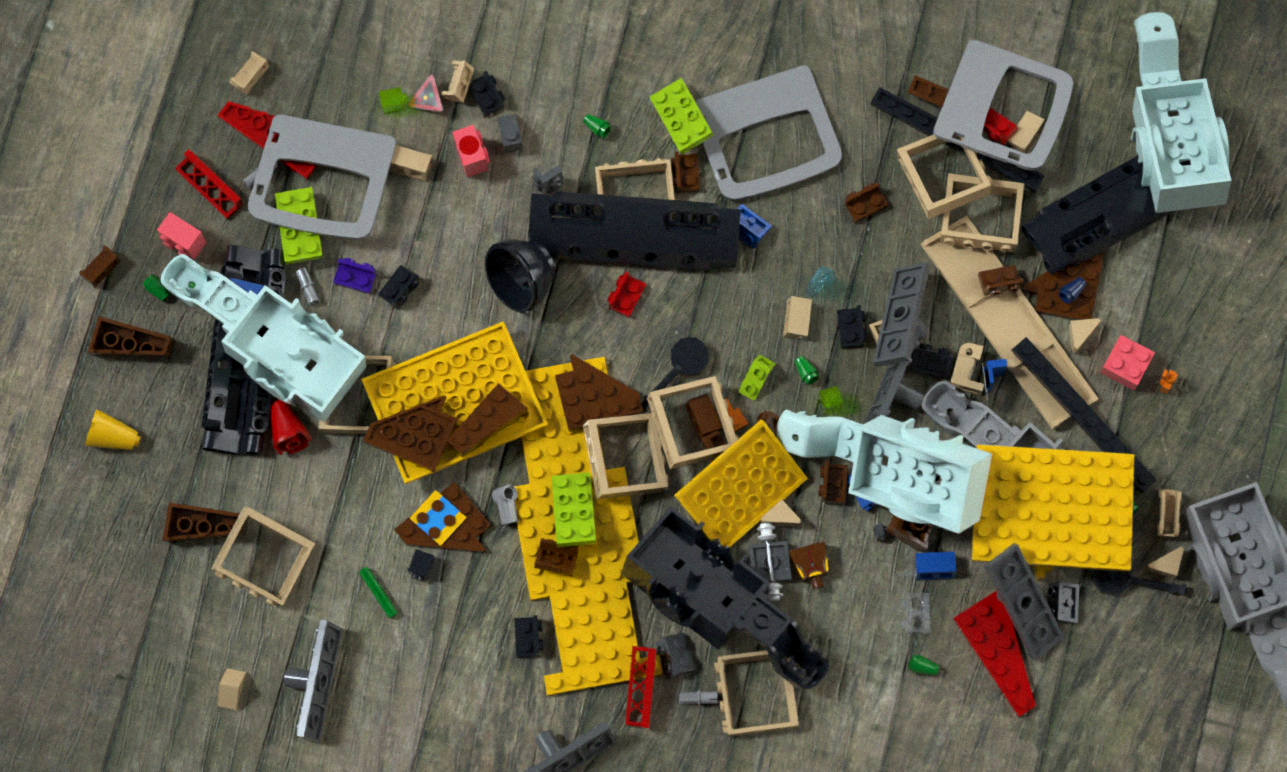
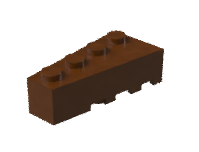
M98 316L87 353L93 356L170 358L175 339L168 335Z
M498 383L449 437L447 444L463 458L481 446L491 437L493 438L498 432L507 426L509 427L514 421L528 414V408Z
M936 474L935 484L941 486L942 478ZM894 515L886 532L916 551H920L928 547L927 540L929 533H931L932 525L906 521Z
M169 502L162 541L176 542L228 537L240 513ZM248 518L245 519L237 536L246 535Z

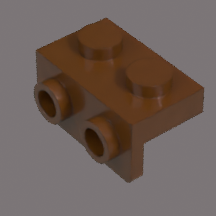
M825 461L824 466L820 467V478H823V485H819L818 496L822 497V503L845 504L848 465L830 464L829 461Z
M541 538L534 568L572 576L578 559L579 547H557L556 541Z

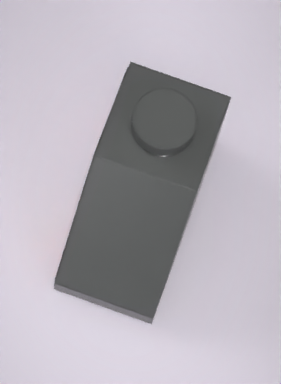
M516 114L497 117L504 153L523 150Z

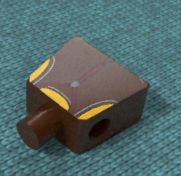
M825 541L790 550L789 558L801 582L810 580L813 590L823 588L824 584L821 577L828 575L829 572Z

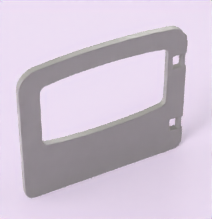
M971 40L967 44L935 124L933 134L936 138L958 144L963 148L988 157L1017 165L1019 168L1030 171L1038 170L1044 165L1061 128L1073 88L1072 77L1063 70L977 40ZM1008 69H1015L1056 85L1055 96L1047 122L1036 146L1030 154L1008 148L982 137L990 104ZM953 134L963 137V141L952 138ZM1008 155L1019 157V161L1008 158Z
M799 66L695 100L714 134L713 137L702 144L719 190L729 200L735 201L754 197L794 185L834 169L841 162L842 152L811 70L807 66ZM805 111L811 114L825 150L824 155L800 166L767 177L741 183H735L732 180L719 145L720 139L775 118ZM724 169L727 178L721 180L718 171Z
M276 115L271 123L252 193L249 197L248 210L256 220L292 230L344 239L360 240L366 238L371 233L395 152L396 141L393 137L286 115ZM274 134H279L277 143L272 142ZM280 160L311 163L368 177L370 182L359 220L355 223L330 221L298 215L267 206L265 200L276 163ZM258 186L264 187L262 196L256 195Z

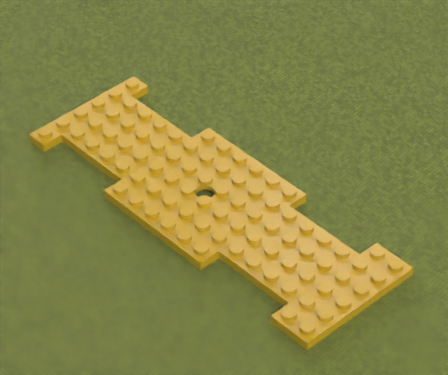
M605 357L583 360L608 375ZM571 363L525 371L548 426L522 437L530 484L515 486L517 490V498L515 499L518 514L517 526L530 600L550 598L563 670L561 673L544 676L547 696L629 681L632 646H638L627 583L632 582L621 575L626 556L639 543L630 496L598 500L596 498L584 428L568 430L555 379L557 374L573 371ZM625 467L605 469L608 488L628 486ZM590 472L596 544L577 546L579 547L578 559L572 576L534 568L541 538L556 541L551 476ZM636 651L635 659L641 665L647 660V657L640 658L639 651ZM656 655L654 677L663 675L660 655ZM635 662L634 670H635L637 667H639V666L636 664V662ZM641 668L634 673V680L645 678V673Z

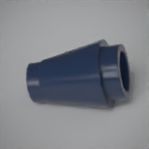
M1078 277L1061 287L1058 292L1060 299L1066 304L1073 303L1086 286V282L1081 277Z

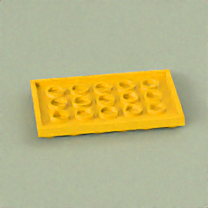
M760 420L674 496L697 526L701 521L705 523L703 533L708 540L720 539L719 542L722 546L728 545L731 547L755 526L762 516L778 502L788 497L808 478L767 424Z

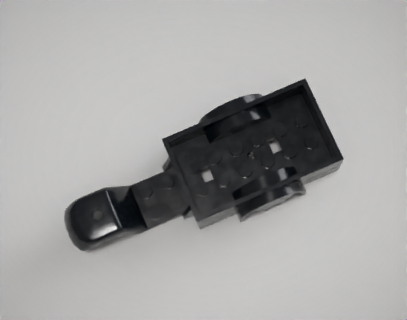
M670 507L626 556L621 575L646 593L652 604L665 617L678 625L691 628L716 649L720 650L731 636L744 631L767 650L775 672L790 684L801 689H811L819 684L828 672L829 662L821 657L822 651L820 649L816 651L812 648L811 642H805L796 622L768 601L769 596L765 593L770 582L745 564L748 558L747 555H744L739 562H734L728 545L722 546L719 542L720 539L706 540L703 535L704 522L701 521L696 526L673 507ZM678 560H681L685 564L678 571L673 566ZM726 597H729L732 602L726 608L721 603ZM795 663L800 665V669L795 667Z

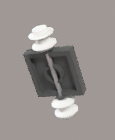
M763 523L757 528V531L761 532V535L757 538L764 543L748 546L750 565L754 571L770 582L767 588V595L769 596L768 601L773 602L779 601L780 597L784 596L779 593V589L783 586L776 582L792 580L787 541L772 542L777 537L772 532V530L776 529V526H772V523Z

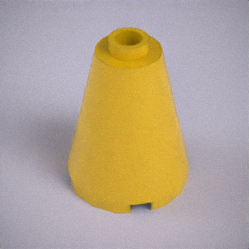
M96 409L85 445L97 448L133 450V447H138L141 437L137 436L138 432L105 412Z

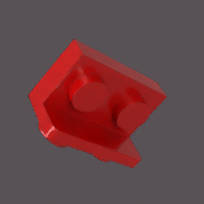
M989 107L983 132L994 143L998 141L1004 145L1018 130V127Z
M625 271L623 276H619L616 282L617 288L615 292L612 291L607 302H609V309L630 318L646 288V283L629 276V272Z

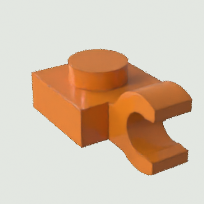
M1164 370L1159 383L1162 385L1160 392L1165 394L1169 392L1172 384L1175 383L1178 377L1176 372Z
M726 398L725 400L728 404L727 412L729 417L733 419V430L735 433L747 426L748 422L739 407L733 410Z

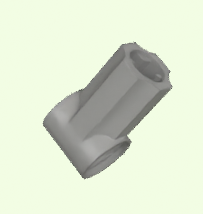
M506 485L495 489L492 498L498 504L502 525L518 522L515 499L517 498L516 488L512 485Z

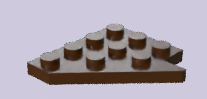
M1104 251L1078 266L1071 267L1067 265L1066 268L1053 275L1046 271L1022 287L1023 292L1037 294L1034 310L1040 314L1070 320L1092 319ZM1081 277L1086 282V286L1073 303H1064L1058 295L1060 288Z
M570 355L573 371L555 375L569 431L583 428V425L592 419L643 413L638 392L574 355Z
M443 395L371 423L363 443L435 472L446 448L447 440L451 436L458 419L441 412L447 399Z
M454 481L440 494L467 518L441 546L434 540L440 536V530L437 527L430 528L428 535L410 517L394 529L406 546L485 553L486 549L477 540V537L489 529L491 525ZM435 500L432 503V509L435 512H440L443 509V503L440 500ZM420 512L416 517L418 523L425 524L428 521V515ZM452 515L445 516L444 524L446 526H453L455 524V517Z

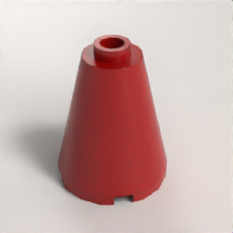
M281 400L275 401L270 408L275 452L279 455H284L283 452H289L290 455L309 446L308 441L311 442L312 440L311 436L291 405Z

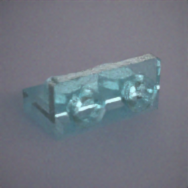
M821 265L808 282L805 293L810 297L814 292L818 294L823 287V283L832 288L837 277L834 275L835 272L831 268H824Z

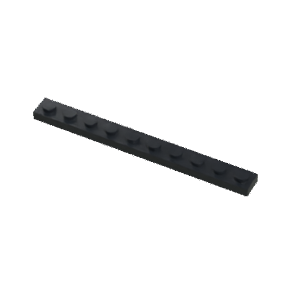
M879 87L870 105L928 136L934 135L933 130L938 119L937 117ZM952 142L943 143L944 145L954 149L955 151L967 156L963 147H961L960 145ZM980 153L976 155L978 161L981 160L985 167L1013 182L1024 183V188L1034 193L1037 192L1045 175L1036 170H1025L1017 167V165L1005 163Z
M1027 337L1011 350L1103 452L1133 454ZM1134 455L1133 485L1142 494L1157 479Z

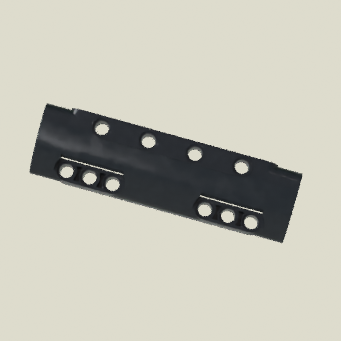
M1139 156L1130 159L1042 208L1037 217L1021 225L1025 237L1042 254L1045 268L1051 275L1066 268L1067 265L1071 267L1080 265L1174 212L1156 213L1150 186L1142 187L1141 184L1143 163H1138ZM1190 160L1180 163L1182 166L1191 165ZM1104 221L1103 223L1099 224L1098 226H1096V227L1090 229L1089 231H1087V232L1081 234L1080 236H1078V237L1072 239L1073 237L1079 235L1080 233H1082V232L1088 230L1089 228H1091V227L1097 225L1098 223Z
M562 191L556 192L552 196L532 193L528 242L541 244L550 256L556 259L712 270L716 266L736 268L741 209H721L719 205L708 202ZM552 216L576 217V218H589V219H602L603 221H598V220H585V219H571V218H558V217H552ZM666 224H668V225H681V226H694V227L717 228V230H716V229H703V228H690V227L666 226Z
M238 245L227 246L225 264L220 274L227 279L234 278L260 285L263 274L262 285L267 286L282 298L284 296L286 275L283 271L285 265L283 250L269 249L265 252ZM272 275L277 278V282L273 281ZM214 319L201 424L202 428H204L202 450L232 455H262L263 436L268 427L272 394L265 389L261 392L258 388L259 384L245 372L243 365L225 353L222 340L227 333L223 331L222 326L224 324ZM263 325L257 334L263 337L268 328ZM218 362L223 365V370L218 367ZM249 383H250L249 397H248V405H247V413H246V421H245V430H244V432H243L244 419H245V411H246V403H247V395H248V387H249ZM214 399L218 401V403H219V406H218V407H216V406L214 405V403H213V400H214ZM256 403L260 404L261 411L257 409ZM254 421L258 423L259 430L254 427Z

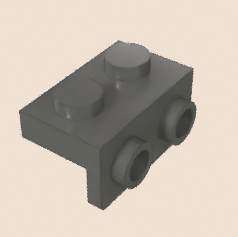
M559 166L541 175L537 167L533 168V184L538 191L542 190L544 194L551 191L555 192L564 184L563 174Z
M684 633L666 636L656 642V650L658 655H660L663 671L667 679L696 670Z

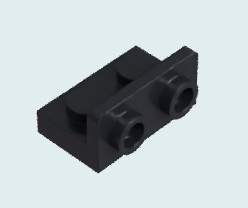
M484 71V76L471 81L468 88L482 115L486 117L503 109L505 98L501 90L497 91L495 87L497 83L494 76H489L488 72Z
M400 265L378 293V296L397 309L399 305L402 306L406 302L409 292L411 290L414 291L419 285L418 274H413Z
M856 305V308L837 310L841 349L863 347L865 340H868L867 329H863L862 323L865 322V311H861L860 305Z
M925 343L918 345L914 352L910 370L948 379L953 353H950V350L946 348L933 349L931 345Z
M1061 581L1050 583L1047 591L1048 606L1055 620L1070 624L1078 623L1079 584Z
M537 615L526 618H514L516 658L540 657V651H543V639L539 640V632H542V620H538Z

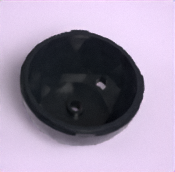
M518 239L503 240L492 244L485 256L487 280L493 292L505 306L522 314L533 310L545 298L550 284L555 277V266L550 254L541 244Z

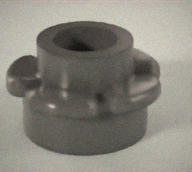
M882 523L874 525L873 532L875 540H882L883 542L885 537H888V532H886L887 527L883 526Z

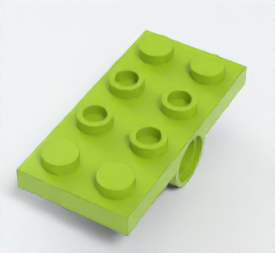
M682 78L650 96L653 105L681 155L714 136Z
M312 187L275 193L277 209L318 218ZM280 227L286 265L323 258L320 235Z
M590 472L551 476L557 547L596 544Z

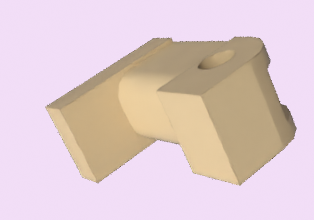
M965 343L961 346L950 382L951 385L956 386L957 390L981 396L984 384L971 381L975 364H979L984 346L973 343Z
M1157 489V497L1161 498L1159 521H1157V536L1178 537L1182 492L1178 490Z

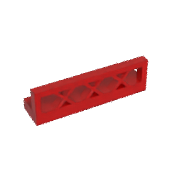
M188 149L184 153L185 159L175 167V170L228 220L243 205L241 198ZM190 163L193 166V173H184L181 169ZM196 177H205L206 186H198L196 184ZM209 189H217L219 191V198H210ZM222 202H231L234 206L226 213L222 209Z
M632 646L625 725L649 728L656 648ZM636 651H647V660L640 665L635 659ZM635 662H636V664H637L639 667H637V668L634 670ZM641 668L645 673V680L638 684L633 677L634 673ZM634 682L636 684V687L632 690ZM639 688L644 695L643 699L636 704L632 699V693ZM631 701H632V703L635 705L632 709H631ZM641 703H643L642 710L639 708ZM635 708L642 714L641 722L629 721L630 713Z

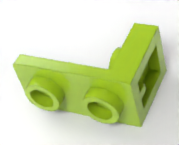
M758 355L754 359L738 392L751 400H755L768 374L773 371L776 363L762 355Z

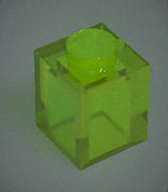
M401 87L379 91L384 115L406 110L405 104L408 103L406 92L402 93Z
M837 386L819 391L818 399L824 414L843 408V401Z

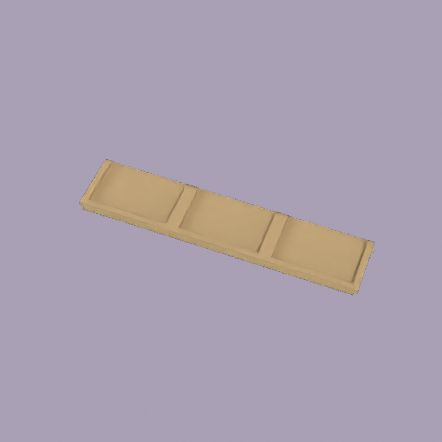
M967 215L948 226L950 231L980 234ZM941 231L921 243L922 248L1001 359H1006L1007 367L1052 430L1060 427L1071 416L1011 351L1025 337L1033 343L1088 405L1098 400L1096 394L1020 289L1015 292L1004 291L996 296L983 294L978 273L1004 267L992 250L986 251L982 248H965L961 245L949 246V244L940 243Z

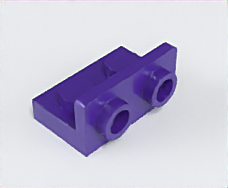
M339 258V266L333 281L334 285L370 295L377 275L375 268L368 263L361 265L355 263V260L350 258Z

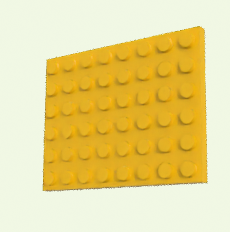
M504 321L361 379L378 421L443 395L446 396L447 399L441 412L458 419L452 434L498 383L528 408V414L514 421L509 427L507 426L498 432L493 438L491 437L463 458L447 444L435 472L548 426ZM393 456L405 485L435 473Z
M991 445L976 446V449L991 453L992 457L980 521L973 525L972 562L989 563L1015 543L1019 546L1028 565L1117 571L1131 570L1134 454Z

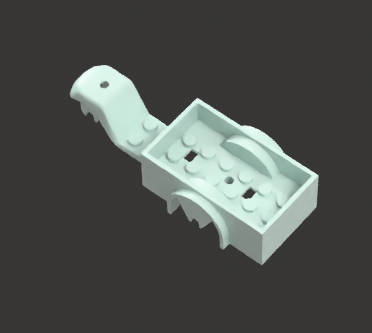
M1164 12L1143 14L1134 21L1139 44V70L1142 87H1136L1132 110L1136 127L1133 128L1131 141L1136 142V154L1139 156L1138 163H1143L1142 187L1150 186L1156 213L1224 205L1227 203L1232 181L1229 172V144L1224 122L1221 117L1215 116L1207 80L1205 78L1181 81L1178 60V35L1173 18ZM1158 27L1161 31L1156 32L1154 28ZM1178 111L1179 116L1169 117L1167 112ZM1190 160L1191 165L1182 166L1180 164L1183 161Z
M184 254L174 257L162 272L161 283L169 292L190 307L201 308L224 324L222 328L227 335L222 340V345L225 353L241 363L245 372L257 384L285 403L291 404L294 401L322 422L327 420L367 367L365 356L341 339L344 335L341 329L336 333L317 314L306 312L297 298L291 304L267 286H264L258 295L251 290L247 293L222 274L203 268ZM194 282L196 285L194 288H189L188 284ZM264 325L268 328V331L261 337L257 332ZM312 359L317 364L310 372L305 367Z
M785 410L781 414L777 424L776 437L787 452L803 458L837 456L854 462L848 493L888 507L893 515L903 520L922 524H934L956 533H960L980 521L992 454L962 444L964 436L959 435L951 440L939 441V431L930 432L928 427L913 429L915 423L913 418L903 423L881 415L865 424H860L843 417L807 416L806 411L794 413L790 410ZM883 455L889 457L887 466L882 465ZM936 474L942 478L941 486L935 484Z

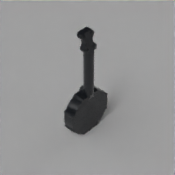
M697 337L681 338L671 348V364L674 368L653 391L665 389L679 373L683 376L699 375L709 364L708 347ZM647 395L644 396V401L641 403L644 413L647 412V407L649 406Z
M1093 569L1091 581H1093L1100 593L1117 596V594L1129 588L1130 584L1169 591L1170 594L1177 592L1181 596L1185 594L1186 584L1179 586L1175 582L1168 584L1131 576L1132 570Z

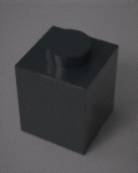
M415 549L408 569L409 574L412 575L411 578L417 581L428 580L435 562V556Z

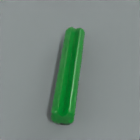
M368 567L359 571L361 577L388 618L396 616L398 613L370 569Z

